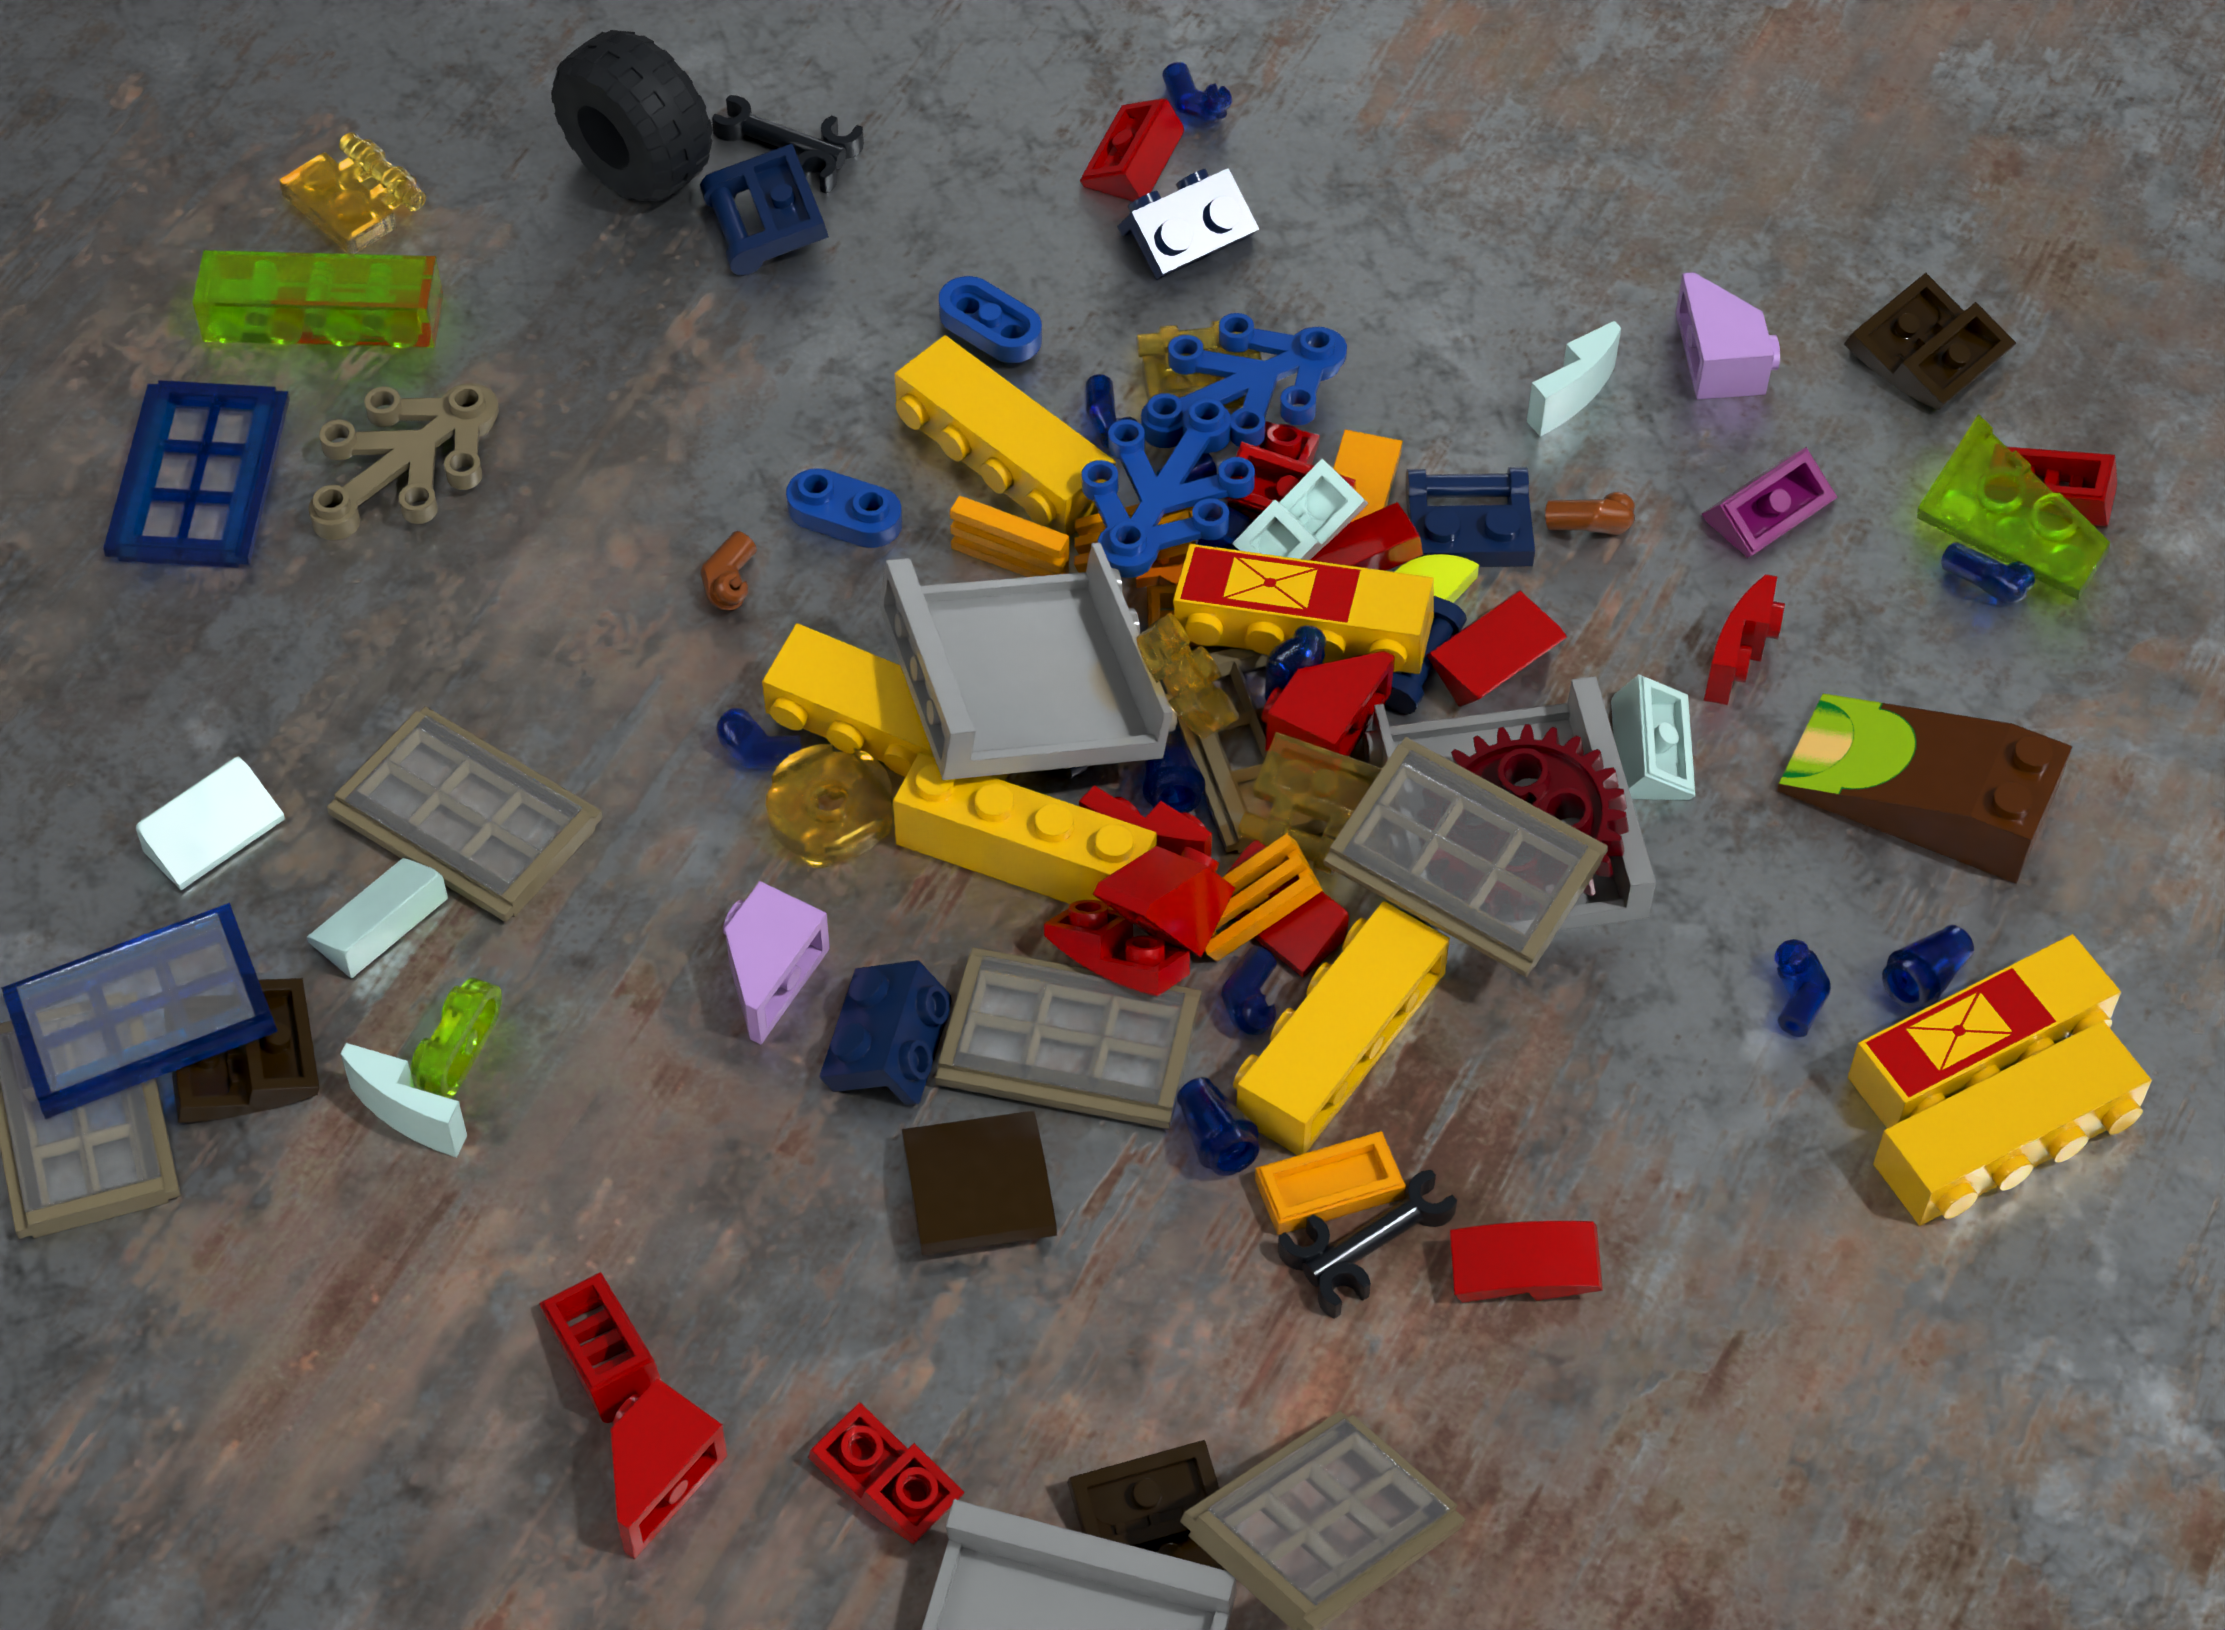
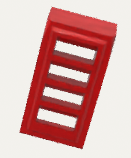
M1995 446L1984 487V499L2082 524L2108 527L2117 490L2116 457L2113 454ZM2011 469L2022 471L2019 483L2008 482ZM2035 476L2045 477L2044 484H2034ZM2060 481L2070 483L2069 486H2059Z
M601 1272L539 1303L547 1322L587 1396L604 1423L613 1422L617 1411L630 1396L636 1393L642 1395L657 1378L662 1381L653 1357ZM600 1305L603 1306L604 1310L570 1327L568 1326L567 1322ZM612 1328H615V1329H613V1330H611V1331H609V1332H607V1333L601 1335L600 1337H598V1338H596V1339H594V1340H592V1341H590V1342H588V1343H586V1344L580 1346V1344H582V1343H584V1342H586V1341H588V1340H590V1339H592V1338H594V1337H596V1336H598V1335H600V1334H602V1333H604V1332H606V1331H608V1330H610V1329H612ZM627 1350V1352H625V1353H623V1354H621V1355L615 1357L614 1359H612V1360H610V1361H608V1362H606V1363H604V1364H602V1365H600V1366H598V1367H596V1368H593V1366H595V1365H597V1364H599V1363H602V1362H604V1361H606V1360L612 1358L613 1356H615V1355H617V1354H619V1353H621V1352Z

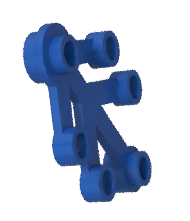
M1231 313L1220 320V346L1234 353L1250 349L1277 356L1264 361L1206 351L1199 338L1192 335L1177 336L1168 344V364L1174 372L1183 375L1197 372L1226 378L1181 398L1169 393L1157 394L1150 398L1141 412V425L1145 431V441L1158 448L1176 447L1183 437L1184 413L1194 401L1201 398H1213L1225 405L1246 395L1243 407L1231 414L1230 440L1238 447H1240L1241 442L1258 446L1265 438V417L1277 381L1297 373L1295 385L1286 388L1281 394L1280 415L1285 422L1291 425L1308 424L1316 416V393L1320 381L1328 380L1335 376L1346 360V341L1338 332L1325 327L1305 328L1295 335L1255 329L1253 320L1242 313ZM1294 404H1302V405H1304V406L1297 407V406H1293V405H1294ZM1249 426V427H1253V428H1252V429H1242L1241 427Z
M1201 398L1194 401L1185 411L1183 416V437L1157 477L1144 452L1145 431L1143 426L1129 419L1120 420L1111 425L1108 431L1109 451L1112 456L1120 459L1140 501L1131 519L1117 495L1119 485L1116 466L1108 461L1096 460L1088 463L1083 468L1082 491L1088 499L1094 501L1106 527L1100 534L1098 543H1101L1111 568L1118 569L1121 577L1133 578L1146 573L1157 559L1159 550L1199 539L1217 540L1222 538L1229 530V509L1223 501L1218 499L1225 497L1243 498L1254 490V465L1242 457H1231L1224 460L1219 465L1217 475L1184 483L1203 453L1218 452L1230 442L1231 415L1220 401L1213 398ZM1125 438L1133 439L1129 442L1120 441ZM1232 476H1241V477H1243V478H1242V479L1235 480V479H1231L1230 477H1232ZM1097 479L1107 480L1106 482H1103V483L1093 482L1094 480H1097ZM1193 507L1191 518L1158 525L1164 514ZM1213 517L1217 518L1218 520L1205 521L1203 519Z

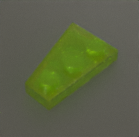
M1979 414L1917 509V519L2076 600L2080 599L2109 553L2110 541L2060 493H2053L2031 471V464L2016 450L2012 453L1993 434V427Z

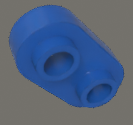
M973 276L955 278L947 282L940 290L939 317L942 324L948 330L993 358L1002 362L1018 363L1032 358L1040 350L1042 345V323L1039 315L1033 309L984 279Z
M819 468L808 469L798 473L790 480L787 486L786 497L789 516L797 525L805 529L865 548L885 546L894 541L901 532V503L898 497L888 489ZM870 508L874 511H867L865 509Z

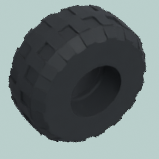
M610 30L608 32H601L591 38L560 62L556 69L557 72L551 91V99L555 107L554 114L571 149H574L582 160L583 165L600 179L602 184L629 200L662 201L689 183L708 163L713 142L711 139L713 132L711 120L708 118L707 107L701 95L698 94L692 84L693 81L665 49L662 50L654 44L653 40L644 35L638 36L635 32Z

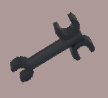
M729 95L726 98L727 115L732 118H726L718 114H714L712 117L713 134L724 141H736L749 136L778 148L793 144L805 176L807 177L811 173H820V192L826 194L837 185V170L843 166L845 159L858 155L864 145L862 126L856 125L849 135L837 136L838 119L831 115L821 124V139L752 114L749 102L737 95Z
M1432 1170L1421 1171L1410 1181L1408 1195L1405 1200L1329 1246L1330 1232L1327 1224L1318 1216L1311 1215L1307 1218L1306 1233L1314 1241V1244L1308 1247H1301L1296 1245L1291 1237L1284 1232L1278 1237L1279 1257L1285 1265L1295 1270L1304 1271L1309 1282L1315 1287L1319 1286L1318 1302L1320 1308L1326 1315L1335 1319L1341 1315L1342 1308L1340 1297L1333 1291L1336 1287L1347 1286L1352 1288L1362 1301L1369 1297L1371 1286L1369 1276L1362 1267L1354 1263L1418 1223L1428 1227L1445 1225L1455 1215L1457 1199L1451 1195L1439 1203L1425 1201L1422 1196L1434 1189L1436 1174Z

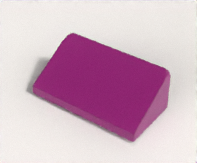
M1807 447L1785 457L1704 511L1702 516L1711 527L1748 558L1838 497Z

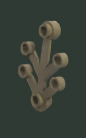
M467 383L451 388L441 398L400 399V395L395 389L391 387H377L368 392L364 400L368 420L373 425L389 427L398 421L431 422L420 430L355 432L354 426L345 420H332L324 424L319 431L322 451L329 459L345 460L353 455L385 456L343 487L339 485H326L315 492L308 507L315 533L327 540H341L351 536L360 525L358 506L408 469V485L399 493L402 516L405 520L414 524H422L432 520L438 511L436 496L433 490L436 448L453 435H455V450L449 453L444 460L447 481L453 488L459 490H467L477 486L483 477L481 462L478 456L479 437L484 436L492 429L499 413L497 397L493 391L480 384ZM381 405H391L385 409H377ZM336 438H346L341 442H331ZM461 467H470L467 471H456ZM415 501H426L419 506L411 505Z

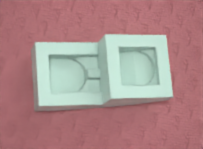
M1615 321L1567 343L1563 368L1532 382L1527 423L1540 437L1575 416L1600 392L1615 368L1621 327Z
M1321 459L1280 502L1274 500L1232 544L1239 551L1310 560L1369 503L1324 459Z
M346 1043L340 1054L350 1088L361 1102L378 1118L403 1135L433 1150L457 1158L467 1137L459 1101L416 1089L408 1061Z

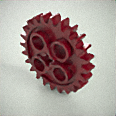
M1525 724L1518 740H1511L1505 728L1500 727L1497 732V744L1489 746L1477 735L1473 737L1476 753L1469 757L1456 749L1451 752L1453 762L1555 818L1559 820L1566 818L1580 819L1579 822L1571 826L1608 846V851L1595 874L1611 878L1613 869L1609 856H1623L1625 851L1621 834L1629 832L1627 814L1624 812L1627 809L1624 789L1618 788V779L1614 767L1603 769L1604 765L1600 750H1593L1583 756L1582 740L1577 735L1571 738L1564 746H1561L1558 731L1555 727H1551L1542 740L1534 739L1531 725ZM1522 779H1537L1536 782L1528 786L1521 787L1515 785V783ZM1424 788L1422 795L1427 809L1418 811L1417 818L1420 824L1434 831L1452 802ZM1464 809L1446 838L1492 863L1511 834L1489 822L1477 826L1466 825L1472 819L1480 817ZM1419 837V841H1420V845H1421V849H1422V847L1424 846V844L1426 843V841L1423 840V839H1421V838ZM1523 841L1510 861L1521 857L1531 858L1532 860L1523 866L1507 865L1505 870L1551 895L1569 866ZM1438 848L1428 864L1432 876L1441 875L1443 890L1452 894L1461 889V897L1465 902L1468 901L1485 873ZM1593 877L1583 893L1590 896L1596 893ZM1498 880L1485 899L1488 915L1495 917L1503 904L1510 905L1515 921H1521L1526 906L1535 905L1538 913L1543 907L1542 904Z

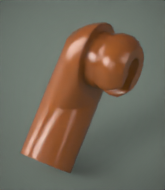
M1622 492L1610 493L1604 499L1549 500L1545 509L1546 526L1548 530H1583L1619 535L1627 531L1634 523L1635 515L1633 512L1635 504L1630 496Z
M733 532L701 568L700 575L707 599L718 609H737L742 605L748 594L747 581L742 582L739 571L756 553L757 548L753 540L743 532Z

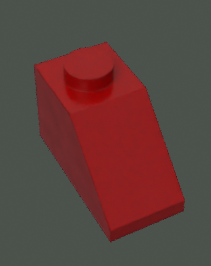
M1381 651L1298 669L1284 690L1279 687L1275 688L1266 701L1261 716L1262 722L1267 723L1265 750L1332 781L1363 736V732L1372 723L1374 705L1384 704L1390 696L1395 656Z
M1155 846L1098 882L1093 895L1148 935L1161 938L1170 945L1190 950V953L1202 957L1235 887L1216 873L1219 862L1208 855L1186 846L1181 855Z
M659 1378L642 1395L636 1393L622 1404L614 1417L613 1427L611 1428L617 1522L624 1552L633 1559L639 1556L728 1456L723 1425Z

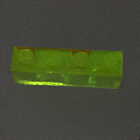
M204 250L192 303L203 342L435 348L444 295L436 256Z

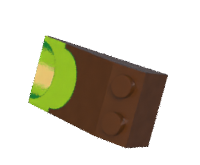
M1823 693L1778 784L1777 791L2017 884L2057 793L2073 746L2012 723Z

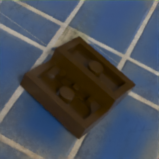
M1924 273L1857 328L1844 343L1856 357L1876 374L1908 396L1937 410H1940L2016 344L1977 302L1964 311L1927 273Z
M303 978L237 980L234 995L174 997L166 999L164 1018L178 1123L232 1118L276 1109L318 1095L320 1087Z
M1035 1111L902 1129L904 1154L922 1255L1057 1236L1054 1207Z
M1205 1440L1069 1477L1067 1484L1082 1533L1227 1571L1189 1537L1191 1531L1180 1522L1185 1511L1220 1489ZM1236 1527L1232 1530L1238 1534Z

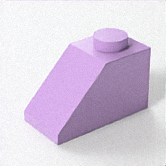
M1694 272L1682 273L1675 313L1696 399L1766 395L1771 370H1778L1780 347L1777 336L1768 334L1763 311Z
M759 881L745 901L738 900L731 907L723 925V933L726 935L729 964L749 1038L761 1045L827 954L830 944L826 912Z

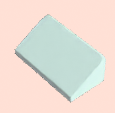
M1638 674L1616 692L1611 700L1613 736L1631 798L1691 800L1696 795L1688 694Z
M238 756L141 820L136 825V831L143 852L180 890H183L285 820V817L250 767Z
M402 858L307 936L308 943L352 979L448 899L443 876L431 867Z

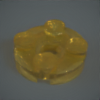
M1167 613L1137 636V645L1149 672L1156 683L1163 679L1174 696L1168 702L1197 736L1205 739L1212 733L1221 731L1239 719L1238 712L1229 697L1221 688H1216L1213 683L1222 677L1217 664L1203 646L1198 647L1194 651L1191 650L1188 646L1190 640L1187 633L1172 613Z
M818 744L803 748L788 756L774 771L771 777L772 785L768 795L766 794V812L769 827L777 841L790 852L802 856L803 861L808 866L827 868L836 861L857 857L870 850L890 833L893 827L891 780L880 762L867 752L853 748L854 755L846 752H834L833 744ZM827 795L833 801L840 798L845 799L838 809L831 811L819 809L818 798Z

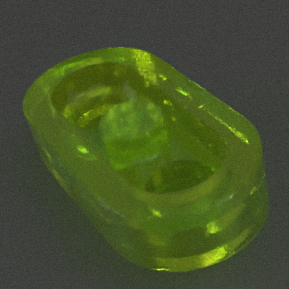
M471 977L461 987L455 986L451 989L444 1002L442 1020L431 1039L426 1037L419 1043L413 1055L411 1073L417 1076L416 1082L419 1090L450 1099L457 1093L497 1022L502 1002V992L499 986Z

